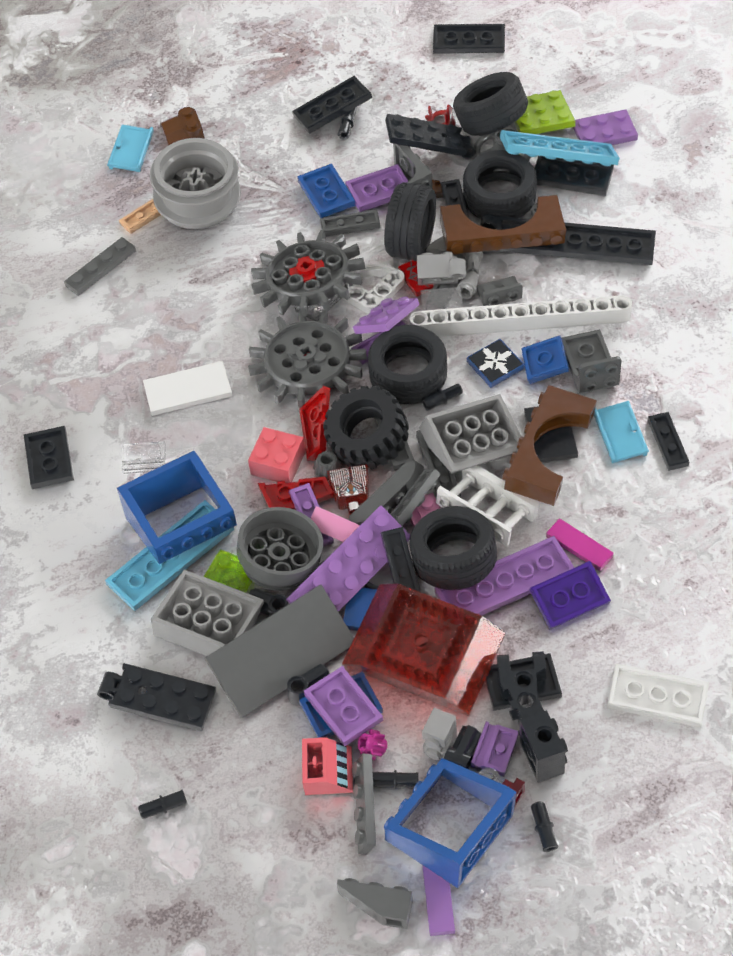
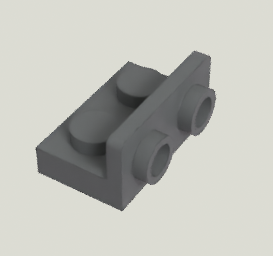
M515 276L477 285V293L483 306L498 305L522 298L523 286L517 282Z

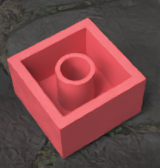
M263 427L248 459L251 475L276 482L284 480L285 483L292 482L306 452L304 438Z

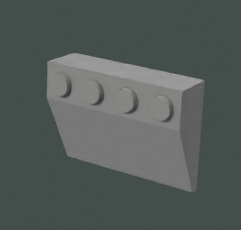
M500 394L427 415L419 427L428 447L451 473L512 455L513 452L518 451L517 444L521 437Z
M183 570L151 618L153 635L208 656L252 628L256 623L264 600Z

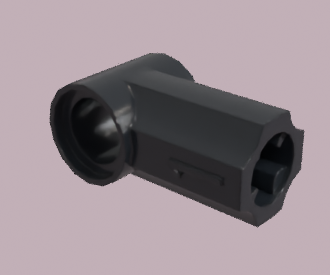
M258 588L251 589L248 593L264 600L260 612L270 616L279 611L277 610L278 608L289 604L286 600L287 597L283 594L273 595Z
M319 664L305 674L293 676L288 680L287 692L289 702L294 705H300L299 700L305 697L304 690L330 674L325 665ZM295 689H301L302 691H300V692H295V691H293V690H295Z
M470 725L462 726L453 746L447 749L443 759L469 769L481 732Z

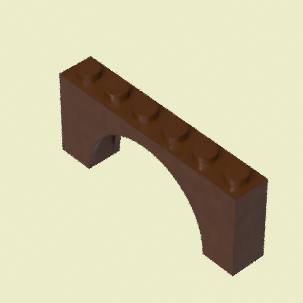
M557 195L538 197L534 216L525 224L506 230L489 229L472 222L463 213L460 204L440 206V224L446 252L460 254L565 243L566 227Z
M548 385L545 393L541 392L539 396V406L534 407L532 411V421H528L525 426V436L519 438L517 444L518 451L512 453L510 468H505L502 480H505L504 490L554 506L561 491L563 476L552 472L544 466L536 455L534 444L543 434L555 428L574 426L588 429L595 413L597 400Z

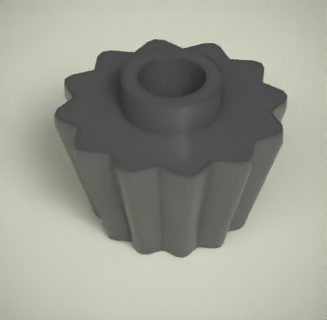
M322 452L318 455L313 466L314 474L318 477L325 476L327 481L331 479L330 476L334 475L335 479V474L337 476L338 473L339 476V472L343 470L342 463L333 452Z

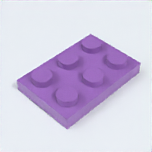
M627 109L576 119V127H573L578 140L608 143L611 145L638 140V133Z
M397 164L345 181V185L355 199L359 212L389 203L395 187L403 182H408Z
M405 296L398 300H392V298L382 300L378 307L371 309L367 316L361 317L359 322L353 326L355 334L389 331L419 306L418 299Z
M343 666L304 690L305 697L344 747L383 721L381 713Z

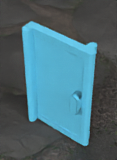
M121 125L107 164L109 169L112 170L114 167L140 172L154 133L153 127L145 129Z
M629 401L598 410L595 408L594 418L612 463L639 455L647 456L649 450Z

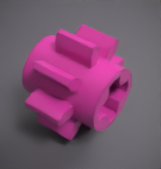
M370 729L369 734L363 733L359 737L358 749L361 751V755L371 754L372 760H375L376 756L381 757L387 750L388 744L385 735L380 734L378 730Z

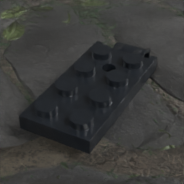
M387 113L385 122L389 141L392 144L458 155L464 159H472L476 154L473 139L470 136L460 134L462 127Z
M123 663L122 666L124 670L122 676L114 672H105L97 695L109 701L108 705L111 708L203 731L216 693L215 686ZM140 688L147 690L144 694L138 693Z

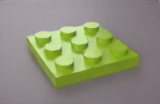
M552 90L547 93L527 96L528 106L526 112L514 122L518 132L540 134L576 127L575 118L561 90Z

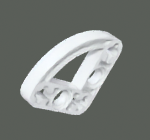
M365 264L366 269L350 272L360 273L361 278L370 276L383 278L370 291L359 285L346 283L344 287L348 289L349 296L353 293L361 294L357 298L350 296L346 300L339 295L335 296L369 314L370 310L378 307L382 300L392 298L404 286L405 276L401 270L388 265ZM382 289L389 291L387 294L378 293Z

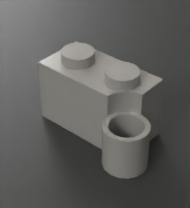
M443 252L437 255L432 253L417 255L418 285L456 284L458 279L466 277V261L453 256L452 252Z

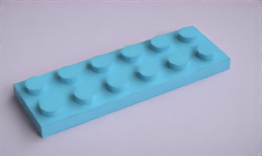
M501 130L500 139L506 151L513 155L523 153L530 157H537L539 155L545 156L548 159L563 158L569 162H574L575 160H580L586 164L596 162L604 166L618 165L620 159L612 145L608 143Z
M204 500L158 538L216 509ZM233 527L161 564L157 562L146 547L105 580L106 585L130 608L136 611L178 577L183 570L189 568L235 529Z

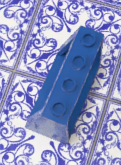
M195 451L189 452L117 487L127 521L159 564L237 526L233 508ZM200 488H203L218 507V509L160 538L157 537L145 515Z
M441 758L437 765L433 764L429 768L424 781H419L415 785L409 799L405 798L398 808V813L394 817L388 818L384 825L385 840L456 888H459L513 817L516 791ZM442 776L492 807L458 852L402 826Z

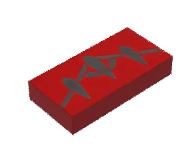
M409 261L398 266V269L404 273L405 282L416 297L433 289V284L418 285L417 261Z

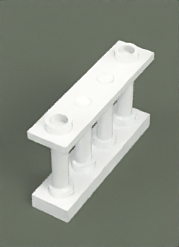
M480 466L463 470L461 481L452 490L448 491L442 486L438 487L436 504L442 508L450 506L468 507L484 515L493 526L495 540L506 547L510 544L511 528L522 517L533 522L537 518L540 502L504 490L505 481ZM469 485L480 490L468 502L458 497ZM486 496H490L497 502L484 513L475 507ZM504 506L515 512L504 523L493 518Z

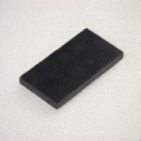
M434 24L433 54L505 53V24Z
M354 75L296 108L292 113L305 130L311 134L373 97L371 92Z
M538 155L534 169L536 170L537 185L606 196L614 165L604 166L596 162L586 164L580 160L569 162L563 158L548 159L545 156Z

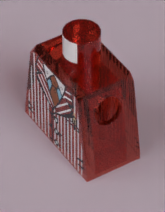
M367 464L327 471L328 483L334 492V500L338 509H348V514L351 515L369 498Z

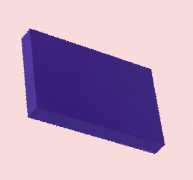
M591 561L529 589L549 630L611 602Z

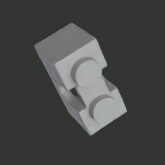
M435 707L422 730V737L425 740L423 751L428 757L434 760L444 758L447 749L453 746L457 738L456 716Z

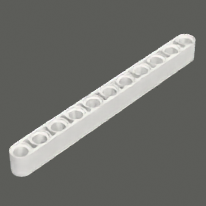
M620 295L424 310L413 312L409 319L410 325L424 327L435 333L438 337L623 323L631 318L632 300L628 296Z

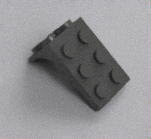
M393 144L394 165L398 164L408 180L407 183L426 185L432 188L431 170L422 163L418 154H414L409 146Z
M600 329L562 337L567 363L579 393L592 392L619 385L622 360L619 356H610Z

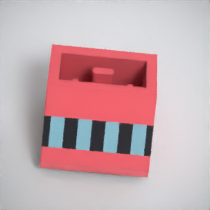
M326 737L302 739V781L305 795L353 793L351 746L346 745L344 747L342 743Z

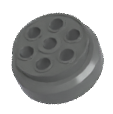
M285 507L265 508L250 515L241 525L237 540L238 560L246 575L260 587L274 591H285L300 586L318 568L323 549V537L314 521L299 511Z

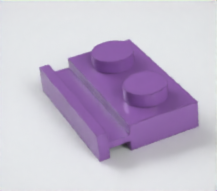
M486 721L471 761V767H479L483 771L505 777L519 736L518 731L497 724L496 726L491 725Z

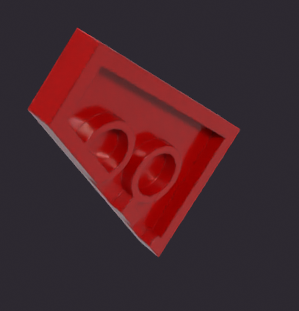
M323 386L299 409L307 460L313 462L319 454L326 451L327 446L323 424L324 420H327L325 415L329 410L330 388Z
M325 476L299 479L298 482L285 483V480L269 485L258 483V488L268 508L285 507L296 510L289 490L307 483L310 484L318 503L334 498V492Z

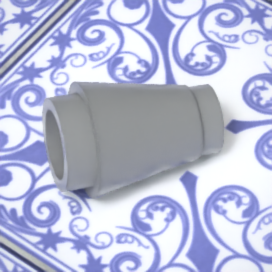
M468 272L466 277L457 285V294L461 298L470 299L476 294L479 278L476 272Z

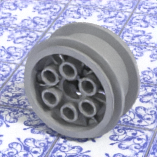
M203 138L183 139L164 148L156 157L150 169V181L154 188L153 201L158 212L171 223L188 229L208 228L224 221L235 210L241 196L238 182L239 167L235 157L221 144Z

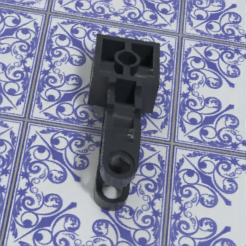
M544 651L532 652L534 669L511 671L509 654L497 655L500 694L504 701L509 700V705L512 709L509 711L512 721L518 720L520 744L537 783L565 774V764L567 763L565 753L568 752L567 744L564 738H559L556 720L550 718L547 710L544 711L537 695V684L546 679ZM520 684H527L528 686L523 687ZM527 704V705H530V707H527V708H526V707H523L522 705Z

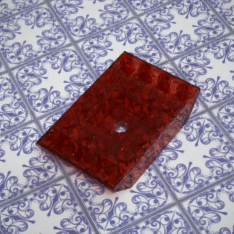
M380 584L342 662V666L357 672L363 671L367 676L470 716L506 632L482 615L400 584ZM419 637L428 639V643L423 647H418L415 641Z

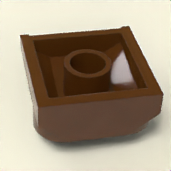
M184 107L179 110L177 116L160 122L168 146L183 139H205L196 110L192 107Z

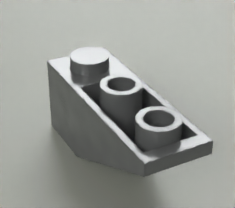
M352 878L337 880L338 893L380 924L408 929L413 903L412 891H408L407 888L395 886L394 888L384 887L377 882H370L369 884L359 883L358 880Z

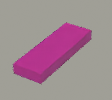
M560 518L546 532L547 538L555 536L562 548L584 562L591 561L593 567L598 571H601L613 558L614 553Z

